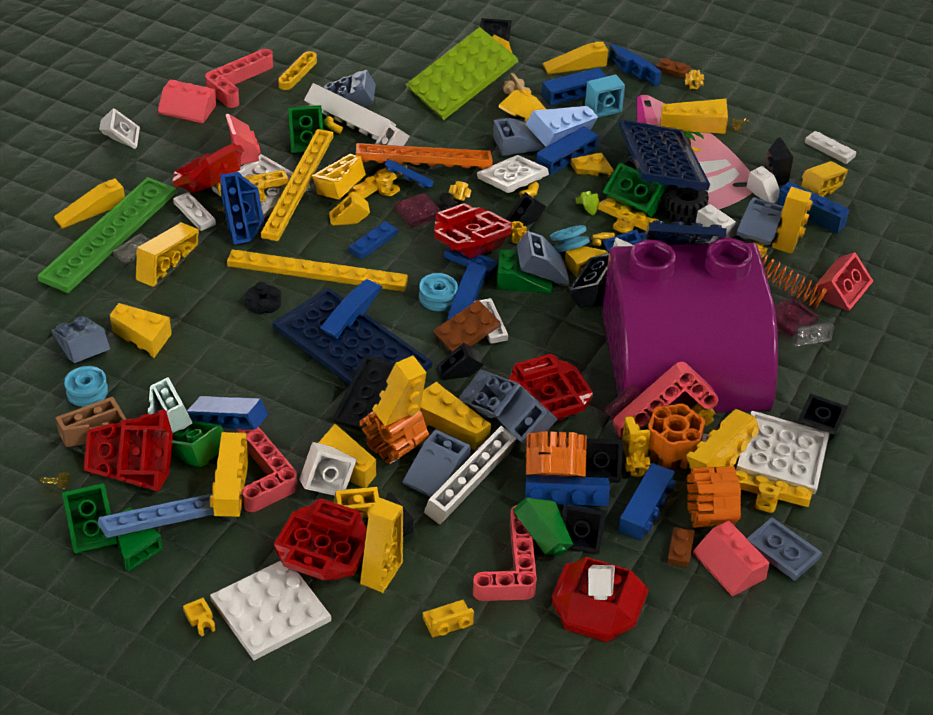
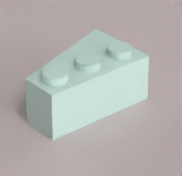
M169 377L150 386L149 414L165 409L172 433L183 430L192 424Z

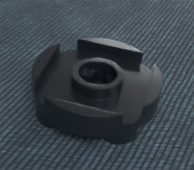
M265 282L256 283L255 286L248 289L244 294L246 308L255 314H263L266 311L273 313L280 308L282 303L281 290L272 285H267Z

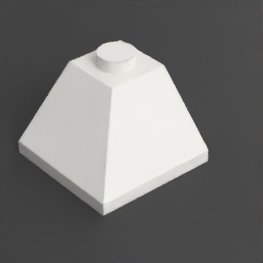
M113 108L101 119L99 130L113 140L131 148H137L140 127Z

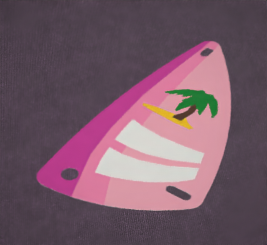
M648 95L638 96L637 122L660 126L661 106L665 103ZM650 100L651 107L645 106L644 101ZM683 131L710 183L709 190L707 191L709 196L708 205L711 204L719 210L737 203L753 193L746 187L733 186V183L748 182L750 171L726 145L711 133ZM664 196L662 202L660 203V206H661L662 210H663V206H664L665 196Z

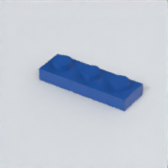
M387 159L385 163L388 166L386 170L395 174L398 171L403 174V178L412 181V179L419 181L417 185L425 189L428 186L432 187L434 183L433 180L390 159Z
M384 221L351 244L349 252L362 260L398 235V228Z
M450 246L444 251L445 258L465 267H468L469 263L487 267L485 276L490 277L498 269L499 262L484 255L470 259L456 250L451 251Z

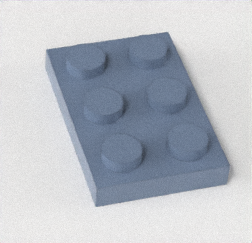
M772 517L747 538L773 566L794 581L822 556L820 550Z

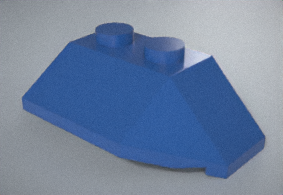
M239 172L221 174V197L232 242L234 245L252 242L265 223L258 188Z

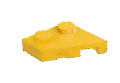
M602 153L571 159V166L577 174L598 176V173H607L610 176L614 172Z

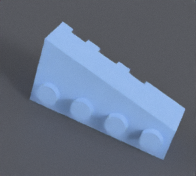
M588 106L536 110L532 112L526 126L545 147H548L582 127L591 130L598 116Z

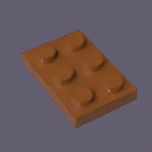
M477 300L437 327L433 332L452 353L463 343L469 346L474 345L500 327L501 323Z

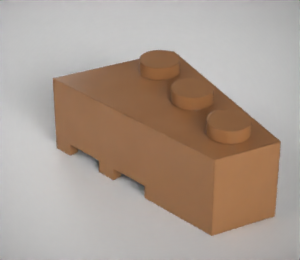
M113 397L55 417L58 433L66 447L85 445L88 429L111 423L116 424L126 420Z

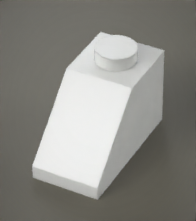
M388 123L375 144L404 146L410 136Z
M763 166L751 171L746 188L761 200L774 204L777 203L780 189L775 176Z
M592 565L588 569L589 596H594L595 600H607L608 596L613 594L615 565Z

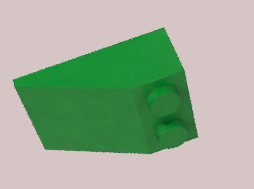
M321 105L288 108L291 154L304 153L316 130H324Z
M619 163L603 193L622 205H627L632 210L643 212L646 216L653 218L665 196L667 187L658 182L646 183L641 180L636 169Z
M500 249L497 290L551 294L552 280L522 271L518 251Z
M191 420L192 424L183 430L173 433L171 454L187 465L203 467L208 464L210 459L219 455L221 434L224 431L219 424Z
M104 483L62 493L74 554L117 545L116 536L107 538L98 525L99 517L112 515Z

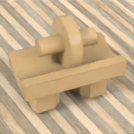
M510 73V80L505 81L502 87L506 94H511L514 90H522V88L531 91L529 88L524 87L523 79H518L514 73Z

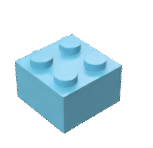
M617 75L587 81L585 106L592 109L598 117L622 112L625 84Z

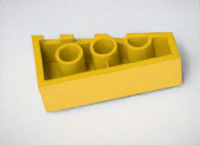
M726 99L662 104L660 126L681 129L685 132L726 133L728 121Z
M437 382L424 389L420 411L422 412L426 427L430 425L440 432L451 435L469 444L470 448L474 450L479 449L487 441L491 433V424Z
M379 497L376 503L370 506L367 513L368 525L360 584L384 593L403 563V506Z

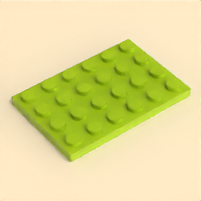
M479 27L409 81L406 86L439 117L445 120L519 61L514 54Z

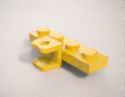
M386 167L379 170L375 175L366 178L362 183L355 185L347 194L355 192L365 199L379 190L380 195L393 196L400 191V187L394 185L393 180L401 176L402 173L398 171L396 174L386 170Z
M284 170L244 177L258 188L260 202L266 200L264 189L281 187L288 184V177ZM219 182L216 184V188L221 197V184Z
M607 198L598 204L599 210L618 218L617 222L613 224V229L623 234L633 231L634 226L646 231L649 223L658 220L646 216L643 212L634 211L627 205H621L611 198Z
M736 471L741 490L758 494L755 508L758 510L773 513L778 500L809 507L813 491L808 490L804 486L795 487L788 485L784 481L774 482L768 480L765 476L759 475L754 477L748 475L745 471Z

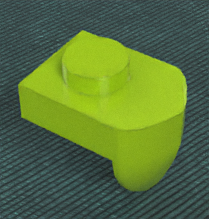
M591 191L581 192V196L575 197L576 204H583L589 214L595 215L599 204L598 194H591Z

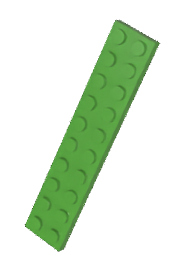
M147 177L38 275V281L69 293L176 194V188Z

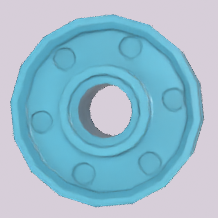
M585 225L569 227L550 235L551 241H559V243L553 246L557 252L575 249L590 242L588 236H580V234L587 231Z
M443 273L426 275L419 284V301L429 310L445 311L451 309L458 290L457 282L453 277Z
M82 366L72 370L65 377L64 385L69 402L76 406L85 407L104 400L108 395L106 375L98 367Z

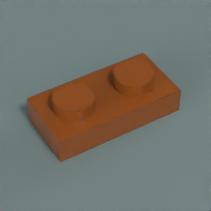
M661 58L656 65V68L661 73L686 79L685 74H688L691 70V66L685 63Z
M673 528L667 564L689 567L694 530Z

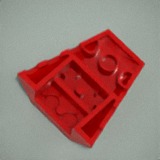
M163 409L157 413L141 415L134 419L122 420V422L116 424L111 423L88 429L84 470L159 492L170 473L173 433L166 410Z

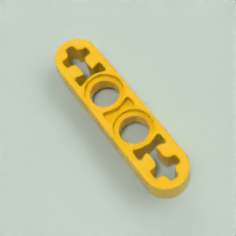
M311 51L303 53L279 77V88L282 90L293 88L317 63V54Z

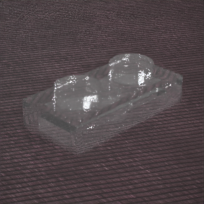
M140 233L113 250L114 257L127 264L137 257V247L150 241V239Z
M832 322L797 327L794 343L796 346L831 341L834 325Z

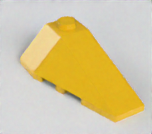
M604 42L589 43L544 62L543 67L548 75L607 66L608 49Z
M524 88L522 90H514L499 104V108L513 116L525 117V122L528 121L533 111L547 110L537 97L531 94V91Z
M116 179L108 180L99 184L54 216V219L61 228H65L111 210L125 198L124 188Z

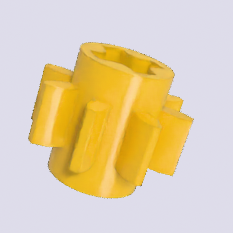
M691 70L688 74H685V85H689V89H698L704 85V74L700 75V70Z
M456 181L455 185H450L449 193L453 194V199L464 201L466 197L470 198L471 189L468 188L467 183Z
M519 221L512 222L511 234L506 238H509L512 243H519L527 232V227H523V224Z
M699 403L693 406L692 410L705 419L706 427L714 422L713 416L715 411L713 408L705 409Z
M633 452L629 457H626V472L631 471L632 476L641 477L646 474L651 465L649 457H644L642 452Z

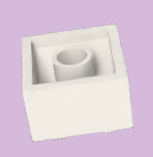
M709 204L698 210L696 223L703 224V227H710L713 224L722 225V228H727L725 238L736 236L740 224L713 205Z
M312 442L299 480L305 489L335 496V491L346 490L356 459L331 446Z

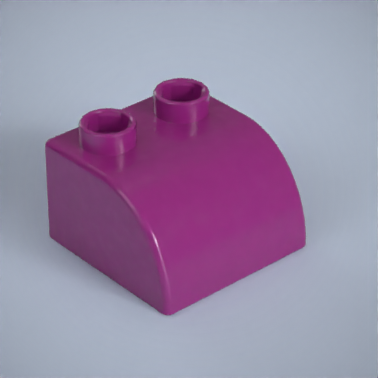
M721 238L713 241L711 244L668 245L658 240H645L634 246L612 247L609 250L602 316L620 411L626 408L678 362L687 363L712 387L719 400L718 404L713 407L715 413L733 412L735 409L743 412L772 410L778 371L777 320L772 293L758 246L755 243H744L733 238ZM684 391L669 405L685 404L692 409L698 402Z

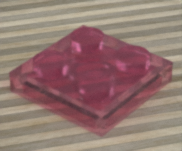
M426 193L395 203V209L411 228L436 220V214L441 212Z
M793 296L775 306L777 326L790 336H794L818 322L819 316Z

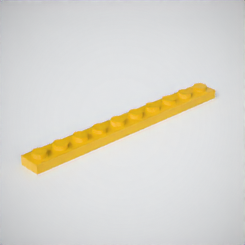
M316 130L261 232V238L279 241L309 185L312 175H314L333 139V132Z
M233 249L227 260L228 267L352 285H360L364 280L369 279L381 285L382 289L401 292L405 291L408 282L407 274Z

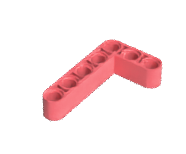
M261 49L206 73V87L215 89L216 98L229 108L237 107L239 105V92L235 84L273 68L272 51L270 49Z
M678 362L616 415L612 425L618 436L622 439L625 417L633 416L635 424H638L641 430L650 422L654 408L669 405L684 391L705 409L715 407L719 401L712 387L687 363Z
M259 427L256 430L237 429V433L247 434V452L267 475L243 488L244 509L248 512H256L295 493L298 489L296 470Z
M512 507L510 513V535L514 571L477 573L473 579V596L479 601L528 600L535 596L537 577L533 540L530 533L514 513V507Z

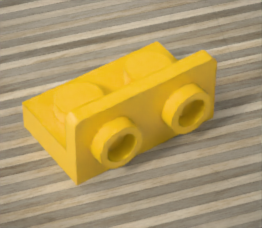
M633 416L625 417L622 440L625 457H629L633 452H642L644 457H647L651 435L650 430H640L639 425L635 424Z
M460 600L423 612V620L433 638L473 625L474 611L472 608L468 609L464 600Z

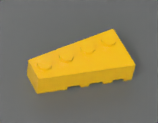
M181 222L137 247L136 280L154 287L159 277L164 278L167 275V270L178 264L180 257L185 258L198 245L199 229Z
M738 409L730 413L720 423L718 430L713 429L709 433V439L706 442L701 441L694 453L690 451L686 455L691 470L692 468L734 466L737 458L747 449L749 442L759 432L756 417Z
M222 432L215 482L212 485L213 495H210V508H214V516L240 517L243 500L242 490L245 487L248 470L246 433Z

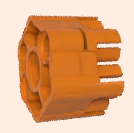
M685 404L654 408L648 424V430H650L651 435L647 457H649L651 450L650 460L658 461L659 466L670 470L672 466L674 471L678 468L679 463L680 468L687 469L688 459L686 455L690 451L694 453L697 450V445L702 441L705 419Z
M374 411L360 420V426L367 424L362 430L367 435L368 447L375 453L379 452L382 459L389 456L385 460L388 464L393 463L429 437L421 411L414 416H406L387 426H384Z
M548 431L527 433L526 475L586 477L587 436L574 432H569L568 438H566L567 432H559V437H557V432H550V437H548Z
M735 467L692 468L691 473L687 475V482L694 483L687 484L688 492L694 493L688 494L687 500H697L687 502L689 514H691V522H694L692 527H717L727 521H730L735 526L741 517V488Z

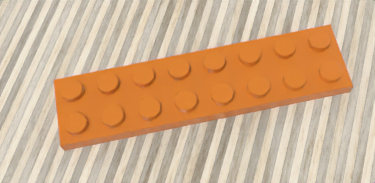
M356 143V156H361L362 162L375 160L378 163H386L387 159H390L398 164H403V162H410L412 165L427 163L429 166L444 164L446 167L461 165L463 168L478 166L481 169L492 167L493 162L491 151Z

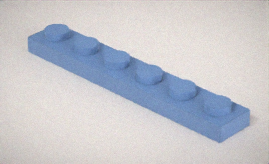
M213 494L99 517L98 525L108 538L213 515L214 508H210V495Z

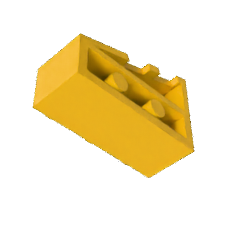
M349 154L315 173L312 177L317 194L339 200L366 173L361 156Z
M832 161L812 167L803 173V181L800 187L824 197L827 193L832 194L843 185L848 169Z
M794 187L790 188L781 213L780 225L777 227L776 233L778 234L772 244V248L790 254L793 253L799 238H803L806 230L803 225L807 224L809 218L807 210L810 211L813 203L810 200L811 192Z
M120 303L110 314L112 332L128 342L132 341L137 345V348L146 350L153 358H155L172 334L170 317Z
M414 356L395 363L386 381L388 386L385 391H381L379 404H375L373 407V411L384 426L390 425L406 416H414L420 411L426 371Z
M336 424L318 442L319 444L331 446L356 459L349 482L362 488H367L376 477V459Z

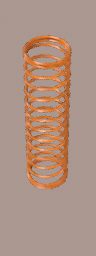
M766 255L762 260L763 266L767 260L768 255ZM774 258L769 262V264L765 268V271L767 270L766 276L768 275V272L774 262ZM779 262L772 270V272L769 274L767 279L774 272L773 277L771 279V284H773L780 276V279L777 283V288H779L788 277L784 285L783 291H786L794 281L789 294L792 295L800 285L798 292L796 294V299L799 298L800 295L806 289V292L802 298V302H804L813 292L809 300L808 306H810L818 297L817 301L813 306V308L816 309L819 303L821 302L822 298L824 297L825 293L827 292V289L823 287L812 300L817 290L818 284H816L813 287V289L809 292V294L806 296L809 287L812 283V280H810L804 287V289L800 292V289L806 278L803 277L793 290V287L798 279L799 273L795 275V277L786 287L793 272V269L789 271V273L780 283L787 266H784V268L781 270L778 276L774 279L775 274L780 266Z

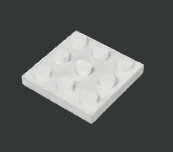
M519 155L477 172L478 179L507 193L514 192L517 188L527 186L529 183L541 180L542 177L549 175L548 168Z

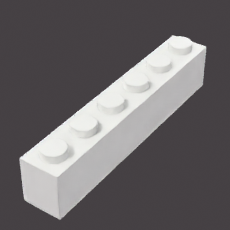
M314 83L304 101L309 103V106L321 105L322 114L326 116L332 115L334 116L333 119L340 123L345 121L347 122L346 126L352 129L357 127L360 133L366 136L369 133L372 135L371 138L376 141L388 123L396 126L389 119Z
M500 426L429 499L424 513L441 525L509 454L517 438Z

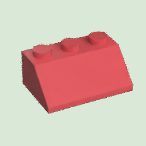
M169 80L162 91L158 114L204 123L216 107L215 89L177 80Z
M226 114L231 142L241 145L244 150L241 155V165L259 161L258 155L261 154L254 131H250L249 125L230 114Z
M856 252L839 257L816 283L818 284L817 292L823 287L826 288L827 292L822 299L827 303L849 311L872 284L873 279Z
M730 521L713 528L693 550V555L732 597L760 583L767 577L770 562Z

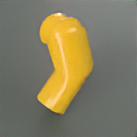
M327 116L323 120V125L339 135L341 134L343 127L334 123V119L331 116Z
M533 181L529 183L528 189L519 192L520 198L524 192L531 196H536L539 189L538 182Z
M609 232L595 234L591 237L592 245L600 246L601 241L615 237V234Z

